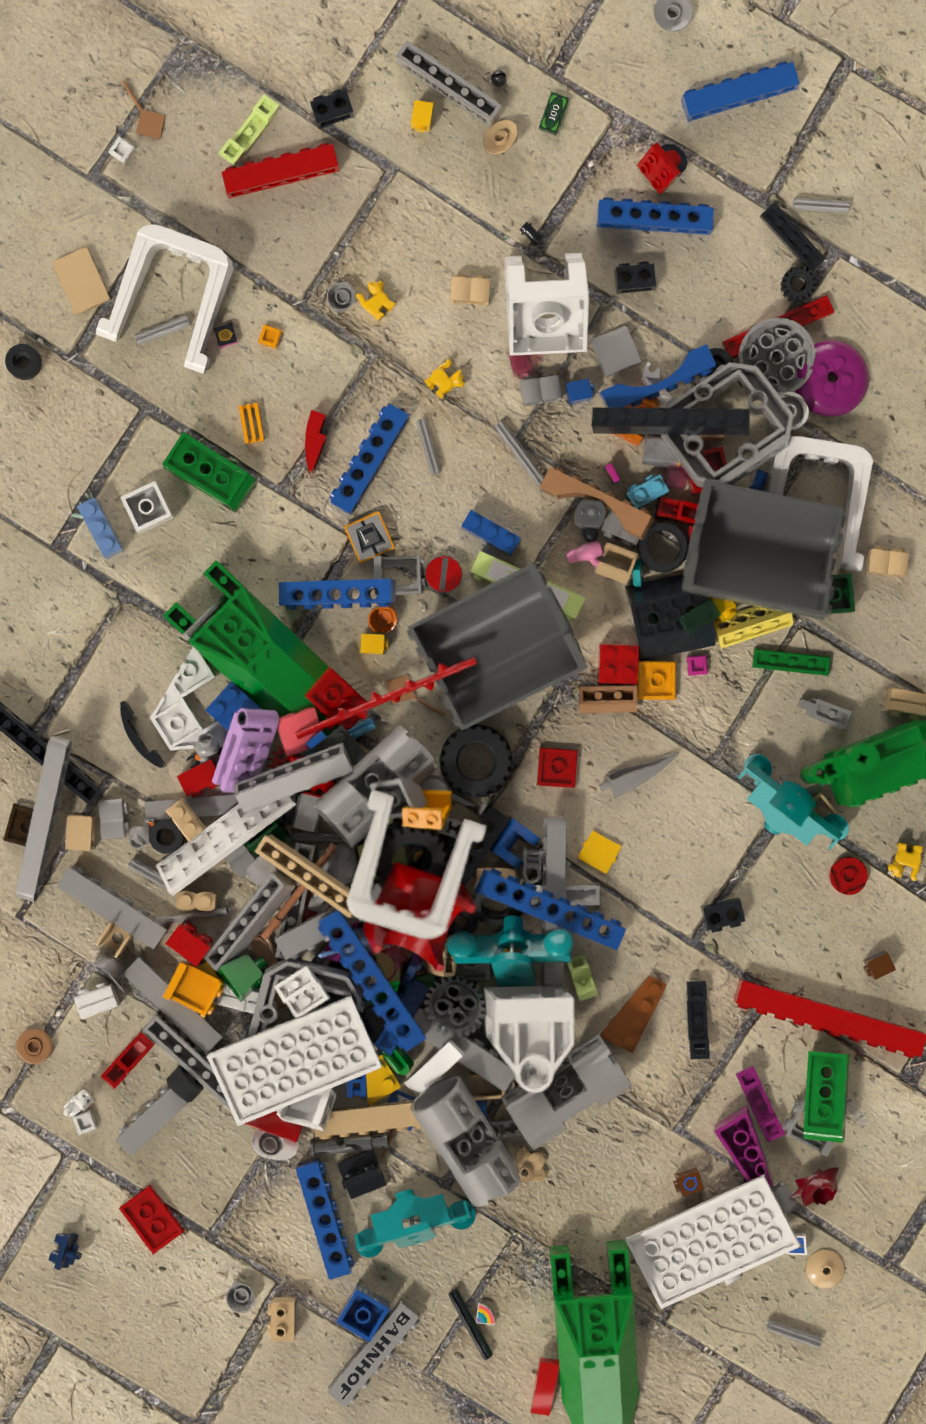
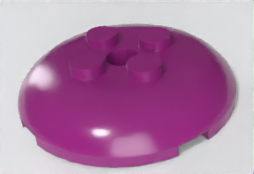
M829 340L814 344L815 359L814 365L810 368L813 371L808 380L794 392L802 396L811 412L824 417L844 415L856 408L865 397L869 385V372L866 362L856 349L846 343ZM806 362L803 369H797V378L805 379L808 368ZM828 373L836 376L835 382L828 380Z

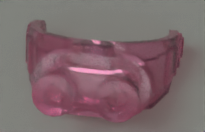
M397 945L382 949L380 952L388 955L394 963V972L388 978L389 982L396 975V971L402 966L401 963L407 960L403 953L400 955L399 951L401 950Z

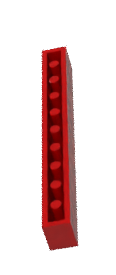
M739 979L733 1000L738 1004L737 1007L745 1010L751 1007L756 1009V1013L767 1016V1013L775 1014L774 1018L779 1020L792 1019L794 1024L804 1026V1023L812 1025L811 1029L821 1032L823 1029L830 1030L829 1034L838 1037H841V1034L847 1035L851 1041L859 1042L864 1040L867 1041L866 1044L878 1048V1045L885 1047L886 1051L896 1053L898 1050L904 1052V1056L915 1059V1056L922 1057L926 1043V1034L924 1032L743 979Z

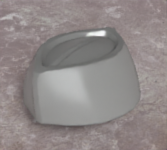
M347 282L333 284L327 292L328 304L335 313L348 310L355 302L353 288Z
M235 1280L227 1291L226 1302L233 1311L247 1313L255 1302V1295L249 1285Z

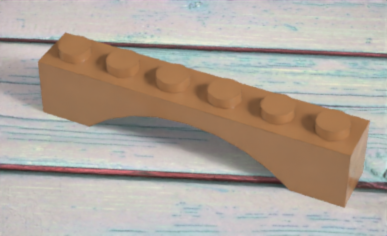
M556 467V469L549 468L539 487L542 492L559 500L569 497H582L600 501L617 515L626 533L644 540L654 521L651 512L644 508L638 510L633 507V503L627 500L622 502L616 499L617 496L607 491L605 494L599 491L600 488L592 483L589 485L582 483L583 479L575 475L570 477L566 475L567 472L559 467Z

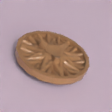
M31 1028L19 1036L16 1047L19 1057L24 1062L40 1064L50 1056L53 1044L50 1036L44 1030Z

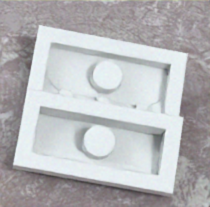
M308 966L303 967L274 986L280 998L288 1005L296 1019L330 999Z

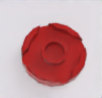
M842 857L836 860L830 867L829 880L833 888L839 893L853 895L865 887L868 880V872L865 865L857 858Z

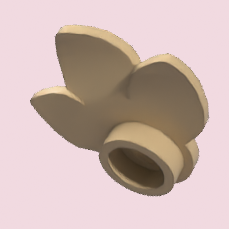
M522 1146L515 1156L516 1165L520 1171L523 1169L527 1170L525 1177L522 1176L521 1172L518 1174L522 1183L529 1182L530 1180L540 1182L546 1178L548 1173L542 1168L546 1161L545 1152L530 1154L526 1146Z

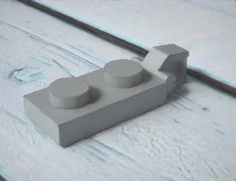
M811 698L810 702L800 699L797 705L800 708L806 709L805 714L809 715V717L843 730H847L853 713L852 711Z

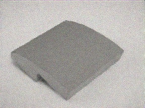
M627 326L591 340L606 378L642 364Z

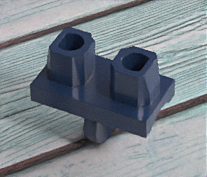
M56 1234L54 1243L61 1247L59 1251L53 1250L48 1259L55 1264L54 1269L68 1268L69 1264H74L75 1259H81L82 1253L78 1252L79 1245L76 1244L79 1234Z

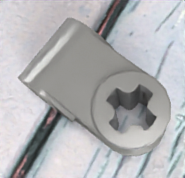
M523 847V878L527 883L534 884L540 879L543 848L527 849V847ZM528 855H537V857H529ZM531 869L537 873V878L532 881L526 877L527 872Z

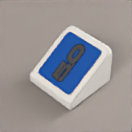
M795 1233L800 1247L786 1254L807 1255L805 1234Z

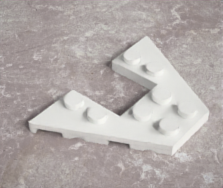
M193 646L160 700L156 710H154L150 717L170 751L194 749L198 742V737L204 733L213 735V738L218 740L220 746H224L228 731L217 721L203 730L184 699L185 696L216 678L201 653Z

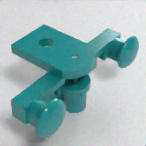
M753 754L746 759L745 769L738 778L741 779L747 773L751 778L755 779L753 784L757 787L747 800L762 811L765 818L764 825L769 832L776 835L780 833L791 834L806 846L817 834L821 836L824 833L828 838L833 839L828 848L830 850L839 840L844 839L848 835L849 825L845 818L838 814H829L824 818L813 811L816 806L813 797L802 786L791 781H785L780 785L769 777L772 773V765L768 758L760 754Z
M518 916L505 917L503 930L496 935H476L475 941V938L469 932L458 931L453 933L447 941V950L453 956L455 964L491 963L498 987L536 986L537 978L532 963L571 962V949L573 947V938L567 931L558 929L551 931L549 934L533 935L523 929V919ZM514 949H522L521 953H516Z
M413 1189L401 1191L395 1194L396 1201L388 1210L370 1215L374 1229L368 1228L362 1230L359 1234H354L355 1246L360 1255L372 1258L382 1251L386 1243L394 1242L399 1248L420 1244L436 1237L434 1229L449 1224L459 1230L467 1229L474 1223L476 1212L473 1205L466 1200L456 1201L447 1208L443 1193L422 1198L415 1196ZM420 1219V1223L415 1225L414 1220ZM410 1222L411 1226L404 1228L403 1223Z

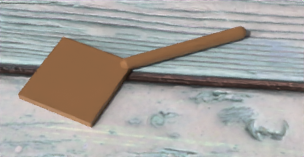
M123 80V86L141 112L136 134L160 139L165 115L143 110L131 89Z
M409 675L385 681L388 693L405 686L406 680H410ZM413 691L402 695L399 702L391 700L393 705L414 699L443 716L445 715V712L416 697Z

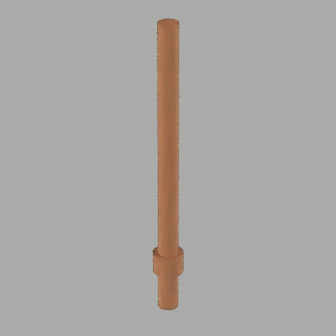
M331 843L316 862V865L322 869L338 847ZM302 884L296 888L277 915H273L269 920L270 924L261 934L264 939L267 940L276 928L278 929L283 923L282 919L306 889Z

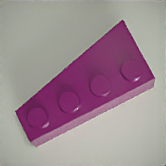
M748 1106L743 1107L715 1124V1134L747 1182L764 1175L772 1188L774 1186V1179Z

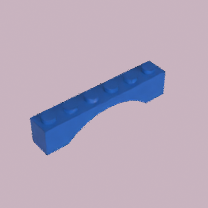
M706 344L690 351L678 370L661 382L640 387L626 386L618 383L601 391L599 395L605 407L627 408L631 406L635 408L643 404L642 401L647 398L653 400L659 397L660 392L665 390L667 393L678 388V384L684 382L686 385L695 381V377L702 374V377L713 373L712 369L715 368L716 363Z

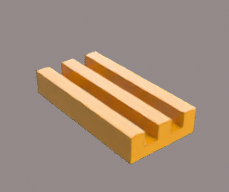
M258 403L240 405L239 412L245 444L265 441ZM253 408L255 409L260 438H256L251 412ZM244 410H247L252 439L248 437Z

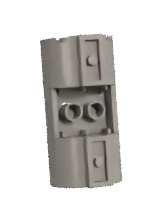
M397 726L352 768L353 772L341 778L313 804V807L324 821L352 848L369 833L376 812L368 808V801L372 792L370 784L404 778L420 785L438 768L436 765H433L435 763L434 758L427 749L413 737H408V731L401 726Z
M599 1034L567 1054L570 1063L553 1074V1080L545 1090L533 1093L524 1090L519 1085L501 1097L517 1127L534 1150L568 1129L565 1121L572 1119L574 1115L583 1109L589 1108L594 1102L601 1108L633 1087Z
M450 1076L434 1083L413 1101L410 1107L412 1113L451 1169V1173L473 1206H485L490 1204V1199L497 1196L501 1198L505 1194L509 1195L521 1183L520 1176L518 1175L521 1171L459 1076Z

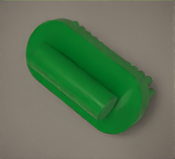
M398 1045L391 1056L382 1051L383 1057L396 1074L406 1075L414 1066V1061H412L411 1057L403 1048L400 1049Z

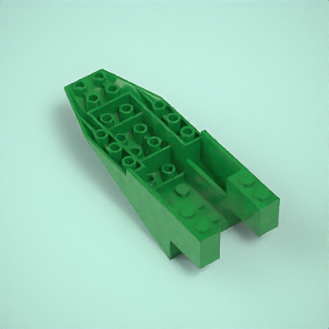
M215 560L203 575L225 594L229 600L188 640L189 643L262 710H275L280 718L290 713L295 714L309 707H314L319 722L328 719L304 695L325 673L329 666L219 561ZM175 602L163 615L182 635L197 621L178 602ZM334 724L333 730L322 729V732L327 737L338 727Z
M626 1240L606 1241L609 1281L612 1294L574 1297L568 1245L549 1246L562 1403L572 1424H632L639 1389L634 1298L631 1288L629 1254Z

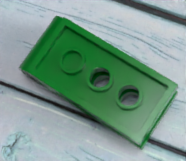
M182 432L162 463L164 469L237 513L257 481L248 472ZM187 457L195 459L191 464L185 463L184 460ZM208 467L211 471L208 474H203L201 469Z
M808 1051L803 1127L804 1139L844 1143L850 1055ZM826 1067L832 1069L833 1073L830 1078L824 1076L823 1071ZM825 1086L831 1089V1095L828 1098L822 1093Z

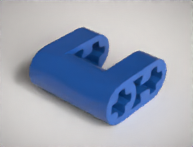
M511 818L490 850L518 870L523 861L509 851L513 844L521 836L536 846L540 838L514 818Z

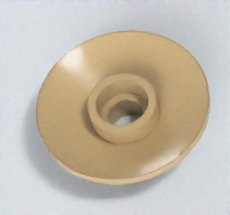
M501 120L494 123L484 134L483 146L485 150L491 154H500L510 149L518 137L517 126L509 120Z
M828 1249L818 1250L808 1258L806 1274L815 1286L831 1288L841 1281L844 1275V1263L834 1251ZM824 1268L830 1269L827 1274L823 1273Z

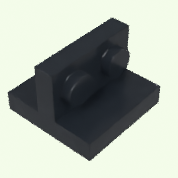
M373 1149L337 1162L342 1176L341 1183L343 1188L347 1189L351 1199L387 1185Z

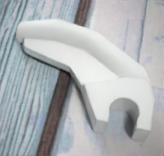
M649 362L643 370L642 383L644 386L660 382V368L657 367L655 372H650L649 367L651 363ZM666 390L660 392L657 402L667 404L671 400V395Z

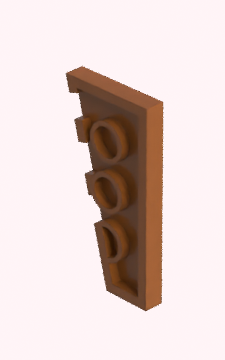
M649 975L599 1035L603 1039L633 1053L667 984Z

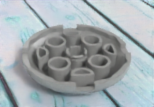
M785 318L766 319L752 327L742 340L739 349V364L757 366L778 395L794 392L808 380L813 371L810 368L814 365L815 359L814 343L809 333L795 321ZM777 351L780 358L777 362L772 361V354ZM806 362L808 368L805 379L797 378V369H803Z

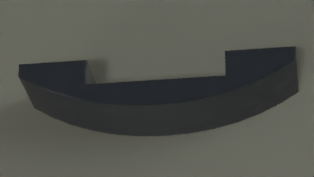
M122 701L120 703L122 723L131 743L150 763L159 768L166 767L157 750L148 751L130 722L136 718V715L128 702Z
M706 981L686 982L690 1059H710Z

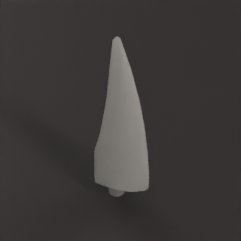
M675 752L651 762L621 768L606 775V781L599 784L601 791L610 788L613 797L616 799L655 776L671 763L679 753Z

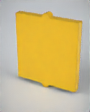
M592 830L587 841L583 842L584 846L577 858L607 874L612 863L616 862L615 858L622 846Z

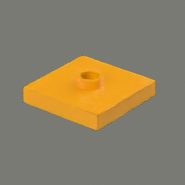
M638 661L637 700H676V662Z

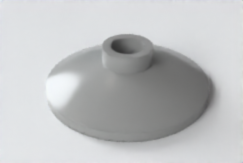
M658 0L654 8V18L657 24L662 29L670 32H676L685 28L692 17V7L688 0ZM673 12L676 16L670 17L669 13Z

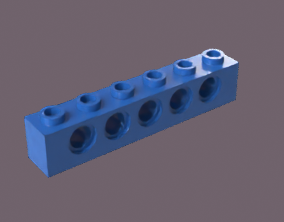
M605 197L598 202L596 227L710 235L713 230L714 207H709L707 204L690 206L689 203L671 205V202L662 201L660 204L652 203L650 200L633 202L632 199H622V201H614L613 198ZM618 209L622 215L616 217L612 214V211ZM635 210L639 211L641 216L639 218H634L631 215V212ZM657 212L660 218L653 219L650 213ZM675 213L679 219L674 221L670 219L669 214ZM691 214L696 215L698 221L692 222L688 216Z
M390 403L387 407L383 406L378 414L380 419L377 424L374 422L368 431L371 433L367 440L363 439L359 446L361 451L358 456L354 455L349 463L351 466L347 473L344 472L339 480L341 482L339 488H334L330 494V503L350 516L409 419L407 413ZM391 422L393 424L392 429L384 430L382 428L383 423ZM375 438L383 440V444L380 447L373 445ZM366 454H371L374 457L371 463L363 461V457ZM355 471H362L364 473L363 478L360 480L354 479L353 474ZM346 487L354 489V493L351 496L343 494Z
M393 579L279 582V606H284L285 610H297V606H304V609H315V606L321 605L322 609H334V605H341V608H352L354 604H360V608H370L371 604H378V607H390V603H396V584ZM376 588L378 596L373 599L371 591ZM355 589L359 590V597L357 599L352 597ZM320 590L322 597L320 600H316L315 594ZM340 590L341 596L335 600L334 592ZM299 591H302L303 598L302 600L298 601L297 593Z
M319 1158L298 1164L296 1166L297 1176L328 1278L331 1280L351 1274L354 1261L352 1255L348 1256L346 1248H349L346 1236L343 1237L341 1233L343 1229L342 1221L340 1218L337 1219L335 1211H338L335 1199L331 1200L330 1193L332 1188L330 1182L325 1180V1165L320 1163ZM310 1178H318L320 1184L312 1185ZM317 1196H323L325 1198V1202L323 1204H319L316 1202L315 1198ZM327 1214L331 1217V1220L324 1222L321 1220V1216ZM334 1233L337 1238L331 1241L327 1239L326 1235ZM338 1251L342 1254V1257L335 1259L332 1253Z

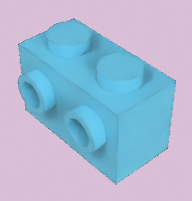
M654 474L644 479L645 483L640 486L636 483L627 488L628 492L625 494L627 501L634 504V508L639 510L669 492L660 474L656 477Z

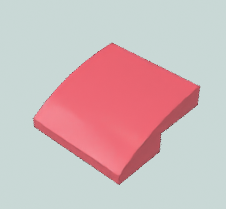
M314 707L279 718L277 729L286 756L309 750L305 744L318 733L315 732L298 740L295 732L312 726L313 723H319Z

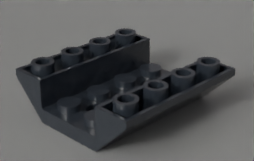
M683 574L643 582L641 586H625L628 605L631 608L638 640L637 646H639L640 661L716 645L714 623L708 596L682 591ZM687 606L695 607L696 614L694 616L686 614ZM652 613L658 616L656 624L648 622V616Z

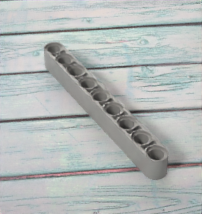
M54 735L50 737L47 745L15 893L16 897L36 902L40 894L72 749L71 740Z
M545 817L543 823L542 891L544 889L553 893V897L556 899H560V897L565 898L566 819L565 817ZM555 904L549 906L548 912L554 911ZM542 920L541 934H549L551 931L558 929L564 930V928ZM564 962L541 963V984L543 987L563 985Z

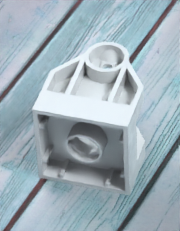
M582 253L564 254V280L525 282L522 256L504 257L510 356L587 352L589 295L586 267ZM544 314L557 315L550 319L539 318L541 315Z
M561 986L484 987L483 1001H486L484 1008H486L484 1013L485 1036L514 1071L516 1081L524 1090L533 1093L545 1090L551 1084L554 1072L574 1046L573 997Z

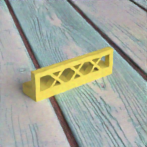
M757 606L736 612L732 619L726 620L723 623L719 618L713 620L721 649L794 625L791 613ZM758 612H765L763 616H755ZM739 618H747L745 622H737ZM729 624L727 628L719 629L718 625Z

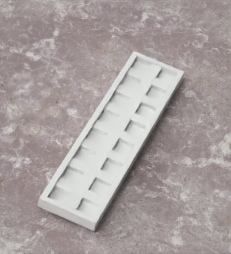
M292 796L281 798L273 803H268L247 812H243L240 804L236 805L177 851L157 864L156 867L168 892L172 896L177 894L294 807L296 804Z

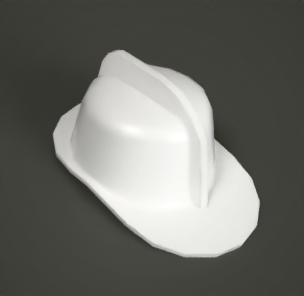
M258 1130L253 1136L252 1146L254 1151L264 1158L288 1160L297 1153L298 1141L294 1143Z

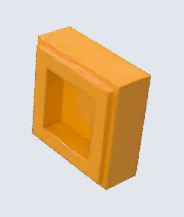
M264 324L258 343L277 349L282 330Z

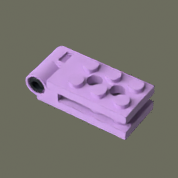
M242 708L234 713L212 779L215 785H221L220 789L223 792H234L235 783L262 774L279 724L277 711Z

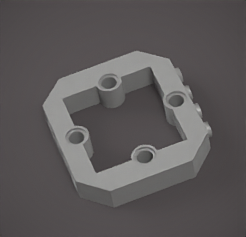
M737 363L723 364L711 376L703 377L695 387L691 386L680 397L672 398L665 407H707L712 403L713 398L739 381L749 394L748 409H750V412L754 415L764 414L776 430L756 445L752 443L743 444L739 448V456L717 472L713 471L702 456L703 440L700 436L661 434L662 440L698 487H703L704 480L733 485L789 445L793 413L757 366ZM702 392L708 394L705 398H701L698 395ZM756 400H760L763 402V404L760 406H756L753 404V402ZM691 444H697L699 446L696 450H691L689 448ZM746 452H751L753 456L751 458H745L743 454Z
M290 958L287 960L283 959L265 969L247 1038L266 1031L267 1024L273 1023L276 1020L279 1006L274 1001L276 993L274 986L278 984L279 979L285 980L305 966L310 968L325 991L346 997L352 995L356 1007L361 1013L365 1005V1001H362L363 993L353 981L349 971L299 958L292 961ZM264 1009H271L273 1014H266Z

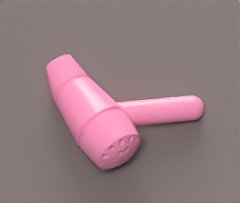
M593 541L565 554L569 564L589 560L597 568L600 562L597 557L603 555V547L599 541Z

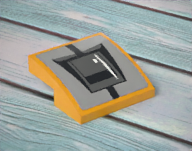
M379 511L344 525L359 563L395 548Z

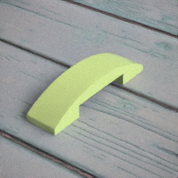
M264 94L254 106L252 114L232 139L229 138L218 154L235 165L256 143L275 116L280 105Z

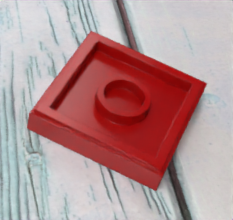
M539 747L537 785L575 788L578 750Z

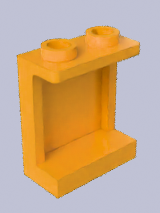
M421 789L427 803L422 808L404 807L402 810L403 827L442 830L452 810V791Z
M182 960L163 998L167 1000L172 999L205 1018L207 1014H212L216 1006L213 1002L216 997L220 998L225 988L222 986L224 981Z

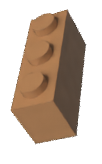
M637 686L579 687V713L637 712Z

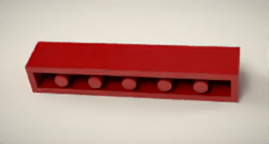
M329 143L320 144L318 148L314 149L303 148L294 154L291 152L283 153L281 157L274 159L273 157H266L257 163L253 161L247 162L244 166L237 168L236 166H230L225 168V171H221L229 199L340 172L333 144L329 145Z

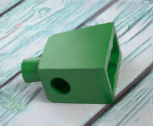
M244 955L219 967V975L239 1001L242 1002L262 983L263 973L261 970L267 967L268 964L262 956L253 962L249 955Z

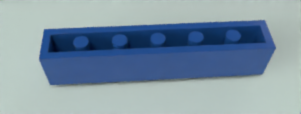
M784 61L770 69L769 67H763L753 74L750 72L744 73L739 76L740 78H727L716 85L714 83L703 86V89L687 90L681 99L687 122L797 90L800 82L794 63Z

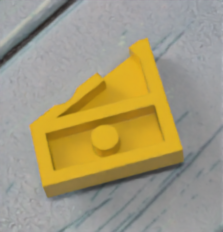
M381 1054L378 1057L382 1067L366 1074L369 1106L401 1088L400 1082Z

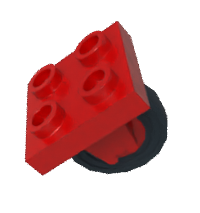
M657 142L650 147L637 166L641 173L649 180L652 187L661 195L686 170L688 162L684 151L674 144L660 146Z

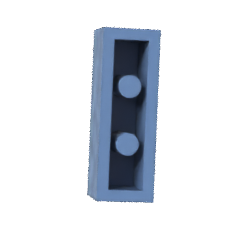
M92 498L77 506L104 558L110 559L125 551L96 498Z

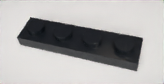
M775 202L759 216L794 256L807 267V270H815L826 259Z

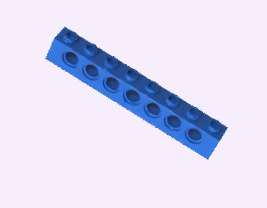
M491 868L490 871L487 869L483 870L475 889L479 894L618 950L626 931L621 926L622 922L613 918L610 921L604 919L605 915L594 911L593 914L587 912L588 908L577 904L575 907L566 898L560 897V899H556L553 897L554 894L547 890L537 891V887L530 883L520 884L518 883L519 879L509 875L508 878L501 876L502 872ZM500 882H503V883H504L503 889L500 890V891H497V890H496L497 884L500 883ZM521 889V895L514 898V892ZM538 896V902L535 905H531L532 898ZM555 904L554 911L548 912L549 906ZM572 911L571 918L566 919V913ZM589 918L588 925L583 926V920ZM606 925L605 932L600 933L601 926Z
M334 909L318 920L320 926L317 928L323 936H328L331 941L328 944L334 953L339 952L342 957L340 961L345 969L350 968L353 973L351 977L356 985L361 984L364 989L362 991L367 1001L371 999L375 1005L373 1007L378 1017L382 1015L386 1022L383 1024L388 1032L391 1033L393 1031L397 1038L394 1040L399 1048L402 1049L404 1047L407 1052L425 1040V1033L342 912ZM334 928H341L343 934L340 937L334 936L332 934ZM345 944H352L354 950L351 953H346L343 947ZM363 960L365 966L362 969H357L354 966L355 961ZM368 976L376 978V982L373 985H368L365 982ZM379 992H384L387 994V998L379 1001L376 995ZM390 1008H395L398 1010V1014L391 1017L387 1014V1011ZM402 1024L409 1026V1030L405 1033L398 1030V1027Z

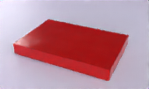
M331 667L325 671L304 695L327 718L338 715L340 708L349 710L367 702ZM355 715L335 725L340 727L343 724L349 730L360 717Z
M277 1110L244 1123L297 1143L303 1127L302 1125L281 1120L277 1115Z
M151 1184L119 1207V1210L153 1255L185 1231Z

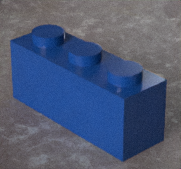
M473 510L469 511L461 525V529L510 557L521 539Z

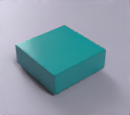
M636 560L632 570L634 586L642 585L644 578L642 560Z

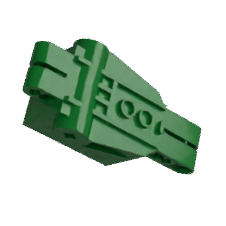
M926 719L914 720L910 724L906 722L847 746L833 748L826 754H823V758L819 761L804 766L800 771V778L806 784L819 783L820 786L830 784L837 805H848L849 808L866 804L865 801L871 799L877 800L884 797L883 794L900 791V787L915 785L918 783V780H926Z

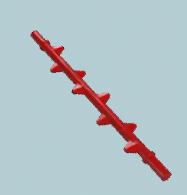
M475 657L458 664L454 663L450 667L440 663L436 673L415 682L406 680L405 686L381 696L376 692H372L370 701L349 710L340 708L338 715L316 724L313 723L312 726L295 732L299 740L315 732L318 733L322 729L331 731L336 723L355 715L365 719L369 709L390 700L399 702L402 695L416 689L425 687L431 691L434 689L435 681L456 672L459 673V671L477 664Z

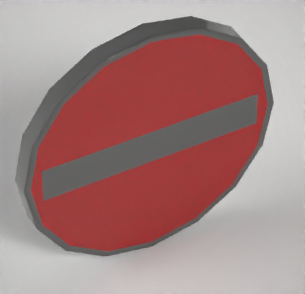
M447 555L437 556L427 564L425 580L434 591L450 593L461 584L463 578L462 567L453 557Z

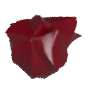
M839 1167L829 1168L824 1171L818 1168L812 1176L795 1180L799 1189L790 1198L801 1196L804 1207L811 1203L825 1205L829 1201H833L838 1190L836 1176Z

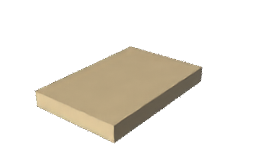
M87 247L52 262L76 316L111 300Z

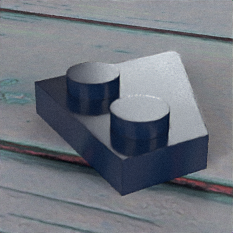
M414 952L405 965L397 989V994L401 999L404 997L412 978H415L417 970H420L423 962L420 959L421 956Z

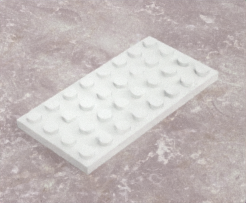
M352 995L307 1013L298 1019L295 1018L207 1055L238 1126L382 1067Z
M764 1175L626 1237V1242L660 1309L800 1247V1243Z

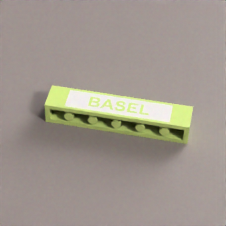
M480 551L470 573L473 574V579L480 582L486 580L492 584L520 569ZM547 581L546 587H551L568 621H571V619L575 620L585 598Z

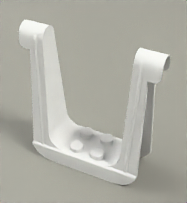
M151 224L144 226L137 231L110 320L106 318L99 320L96 335L114 342L119 340L152 259L159 250L168 249L172 254L182 257L183 254L187 255L186 257L189 260L199 264L201 261L208 263L210 272L184 367L205 374L210 364V358L203 353L234 272L233 263L220 248L159 225Z
M790 436L788 447L770 460L765 492L783 495L789 465L796 455H804L806 460L816 461L822 458L824 463L835 464L839 461L846 465L849 471L839 569L861 572L864 556L861 553L855 552L873 464L870 453L864 448L855 445Z
M372 790L368 801V808L376 812L346 901L348 909L355 917L411 936L426 939L440 936L447 928L471 842L477 843L483 839L486 826L464 819L431 911L424 919L414 918V913L405 910L400 911V913L395 912V907L386 904L380 907L371 900L370 889L394 798L392 795Z

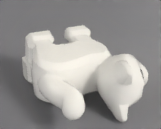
M83 1089L67 1101L63 1107V1114L73 1117L81 1110L85 1111L94 1102V1099L86 1089Z

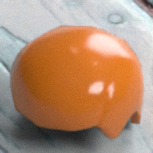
M377 605L372 608L368 615V625L374 632L388 633L395 628L398 622L397 612L392 606L378 607Z

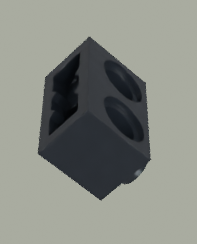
M335 90L331 95L325 97L322 95L317 96L313 101H310L318 129L354 118V112L346 90ZM340 101L346 103L342 108L336 107V104ZM322 107L327 109V112L324 114L318 113V110Z
M648 261L639 262L638 265L630 266V263L619 264V267L615 268L617 294L655 290L654 263L649 264ZM646 272L650 278L643 280L640 277V273ZM628 274L631 280L624 282L620 276Z
M738 897L701 906L705 927L708 931L711 930L712 933L722 931V927L729 925L730 928L739 927L741 922H745L741 901ZM735 908L737 916L731 919L728 917V912L730 909ZM713 913H717L719 916L716 923H711L709 920L710 915Z

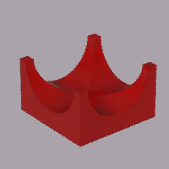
M395 862L375 904L380 907L386 904L395 907V912L400 913V911L405 910L414 913V918L424 919L431 911L443 877ZM459 883L446 931L440 936L427 939L418 938L365 921L362 928L373 952L380 953L384 944L401 946L418 954L430 963L435 971L442 973L445 967L443 948L449 927L461 911L465 910L473 913L476 905L464 884Z

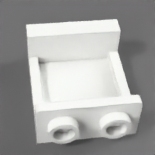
M330 1088L277 1110V1115L283 1121L324 1131L337 1094Z

